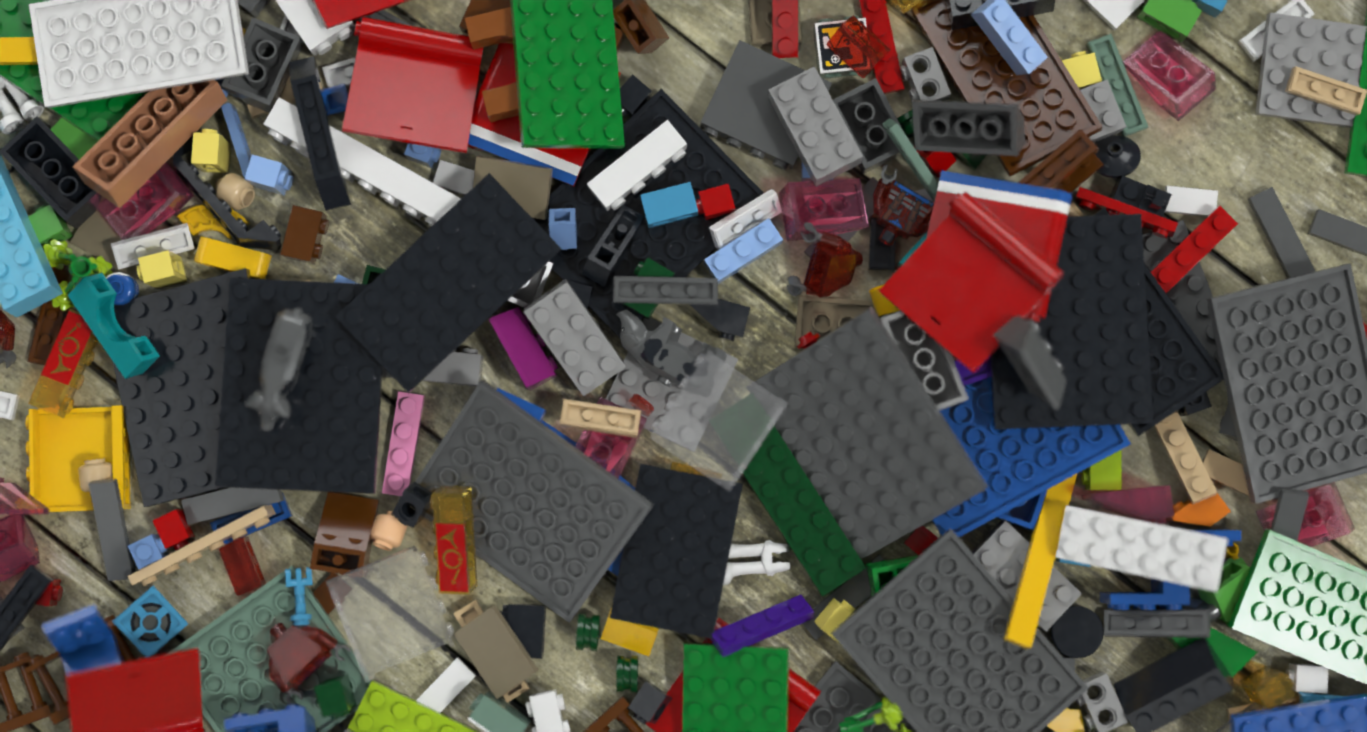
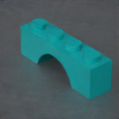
M100 273L84 277L68 294V297L123 377L127 379L143 374L160 355L146 335L134 337L127 334L120 327L114 312V301L117 293L104 274Z

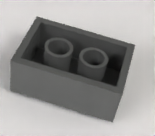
M876 78L833 99L863 155L862 163L858 165L862 174L902 155L883 128V123L889 118L897 122L900 127L901 125Z

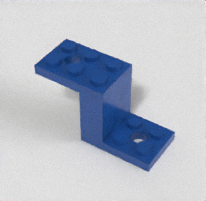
M1189 530L1228 538L1227 546H1233V541H1241V530ZM1151 578V592H1100V603H1105L1107 608H1113L1114 610H1129V605H1133V608L1141 610H1155V605H1159V608L1167 610H1181L1182 605H1190V586Z
M95 604L42 624L45 635L61 656L66 674L124 663L117 638Z
M298 704L288 705L285 707V710L263 709L259 711V714L238 713L234 714L232 718L224 719L227 732H316L315 719L304 706L301 707Z

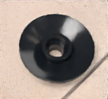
M1112 135L1094 143L1099 149L1095 155L1104 164L1096 172L1102 176L1109 178L1127 176L1134 172L1140 164V149L1130 138Z

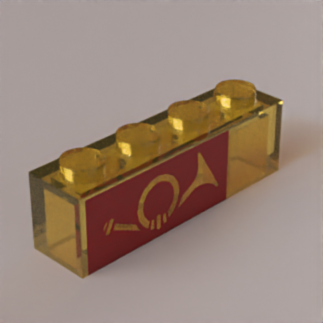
M69 309L28 403L37 409L64 418L66 413L68 414L72 410L74 394L83 385L84 371L93 362L95 356L94 348L97 342H99L78 311Z
M441 486L432 493L430 499V506L434 511L432 532L436 540L434 547V558L437 560L438 569L435 575L436 584L439 585L440 594L469 595L478 587L471 487Z

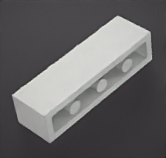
M667 120L589 181L587 186L606 211L611 208L616 210L626 202L624 198L631 192L635 195L646 186L644 182L651 176L654 179L660 176L666 170L664 166L670 161L675 163L686 154L684 150L687 149V143Z

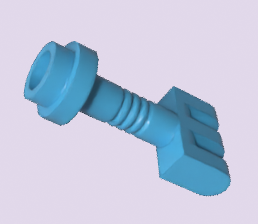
M306 567L305 570L307 578H302L301 568H296V579H291V570L285 569L286 588L294 587L296 615L290 616L293 626L309 625V620L312 619V614H306L304 598L305 586L313 585L312 569L310 567Z

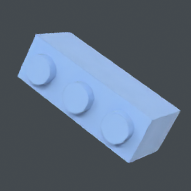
M987 0L971 14L1016 75L1030 74L1048 58L1005 0Z
M768 218L704 259V265L713 278H718L719 284L781 245L783 238Z

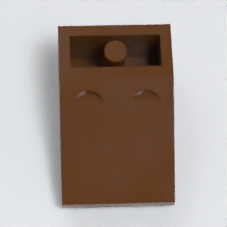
M328 492L314 542L310 569L366 577L373 541L371 539V530L377 516L379 500Z

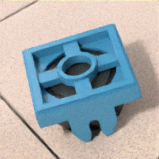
M154 585L112 621L146 658L152 657L189 624Z

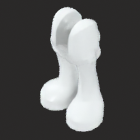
M0 77V110L3 114V118L0 120V129L4 134H11L27 126L25 120L31 122L35 117H40L45 108L35 99H30L23 91ZM5 87L18 104L21 115L4 94L3 89Z
M766 540L765 543L749 545L731 543L728 559L761 556V561L728 562L723 585H728L733 577L739 575L767 574V576H773L775 573L790 570V562L779 561L772 563V553L789 552V545L774 543L771 540Z

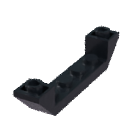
M312 56L289 62L290 82L315 183L326 211L349 206L351 201L346 180L342 177L319 85L321 79L316 59Z
M192 135L174 153L173 166L175 173L240 247L268 250L280 249L281 234L274 225L271 224L269 226L262 220L249 230L240 218L236 220L232 216V209L225 200H218L214 195L216 192L208 181L203 182L198 177V170L190 162L192 158Z

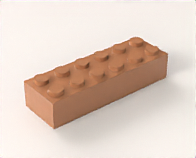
M215 80L149 91L73 168L84 184L121 208L193 135V132H196L227 101V98Z

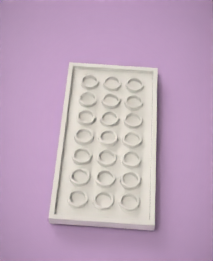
M51 0L29 4L43 100L46 108L249 74L238 0Z

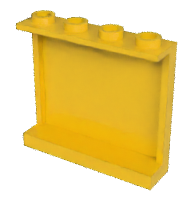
M123 405L93 408L29 409V415L26 416L25 424L26 429L29 430V441L26 442V453L29 456L26 478L30 482V492L27 493L26 498L35 505L33 506L27 502L30 513L94 511L90 492H84L80 489L78 469L84 465L86 460L104 458L105 462L111 463L113 466V479H117L123 510L131 509L130 440Z

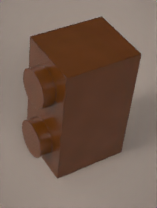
M624 0L613 10L615 20L637 54L653 53L670 39L645 0Z
M293 205L280 255L288 259L315 265L316 259L321 258L323 245L320 244L322 235H326L329 227L327 215L321 211Z

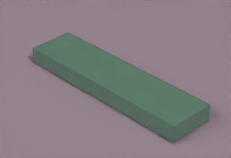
M1112 34L1088 42L1086 44L1089 53H1095L1102 81L1108 80L1126 124V128L1121 131L1122 136L1127 137L1147 129L1149 126Z
M889 118L883 123V128L933 202H935L938 189L937 181L899 124Z

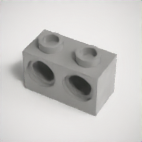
M933 47L904 57L900 70L903 80H908L911 90H909L911 101L948 100L951 93ZM922 63L925 66V72H916L913 69V64ZM922 87H932L935 95L931 97L925 96L922 92Z
M1100 672L1083 680L1088 687L1096 685L1099 690L1097 697L1094 699L1088 697V690L1076 699L1079 707L1082 705L1087 714L1084 716V720L1090 731L1108 732L1128 723L1106 673ZM1107 709L1109 719L1104 723H1100L1098 714L1100 711Z

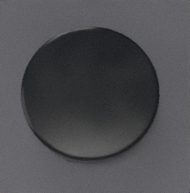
M1070 606L1050 627V636L1054 646L1062 654L1072 658H1084L1093 654L1100 647L1104 635L1100 618L1095 612L1083 606Z

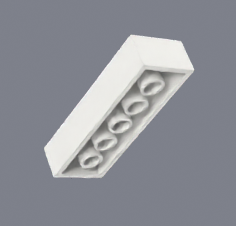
M1066 505L1056 558L1217 592L1228 538Z

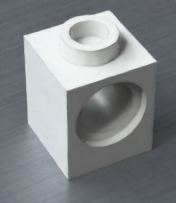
M1289 663V669L1285 672V682L1288 685V689L1292 691L1327 693L1328 668L1320 665Z

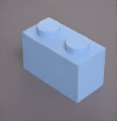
M252 155L245 180L255 188L285 196L286 190L289 191L291 189L293 176L291 175L292 171L284 164Z

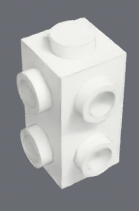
M554 689L530 695V701L526 702L529 718L534 717L536 727L532 728V732H571L568 720L563 721L561 710H565L562 694L558 695L557 690Z

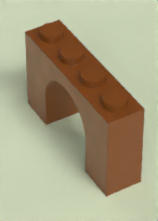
M511 7L465 18L473 50L500 43L513 44ZM516 82L482 91L490 122L519 116Z

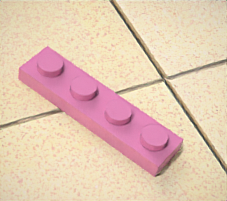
M398 392L382 488L383 494L401 496L403 491L411 484L424 395Z

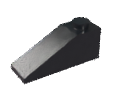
M622 205L587 258L582 275L605 286L645 216Z
M718 299V305L682 304L710 330L719 333V338L734 342L735 338L743 337L750 307Z

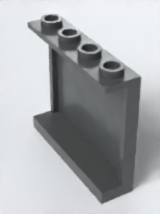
M739 40L700 122V127L704 129L703 131L708 136L717 138V136L727 139L726 143L734 148L740 149L742 146L750 150L749 154L763 160L766 157L772 160V164L782 170L789 168L792 170L798 153L768 99V90L806 70ZM821 78L829 92L832 82Z

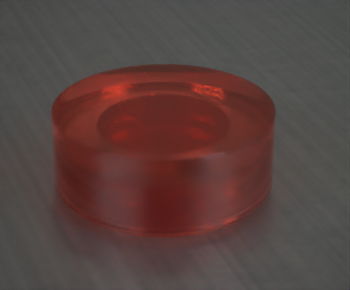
M634 394L628 401L646 417H649L654 411L653 405L639 394Z

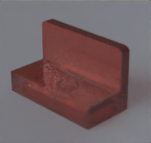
M854 15L842 23L827 42V46L861 78H865L875 65L891 50Z
M241 537L219 549L236 595L245 594L266 584L249 537Z

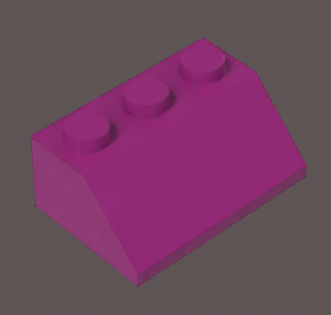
M519 307L489 319L528 390L531 391L557 377L555 370L558 369L552 355L546 357L542 349L546 344L539 333L534 335L530 327L532 323Z

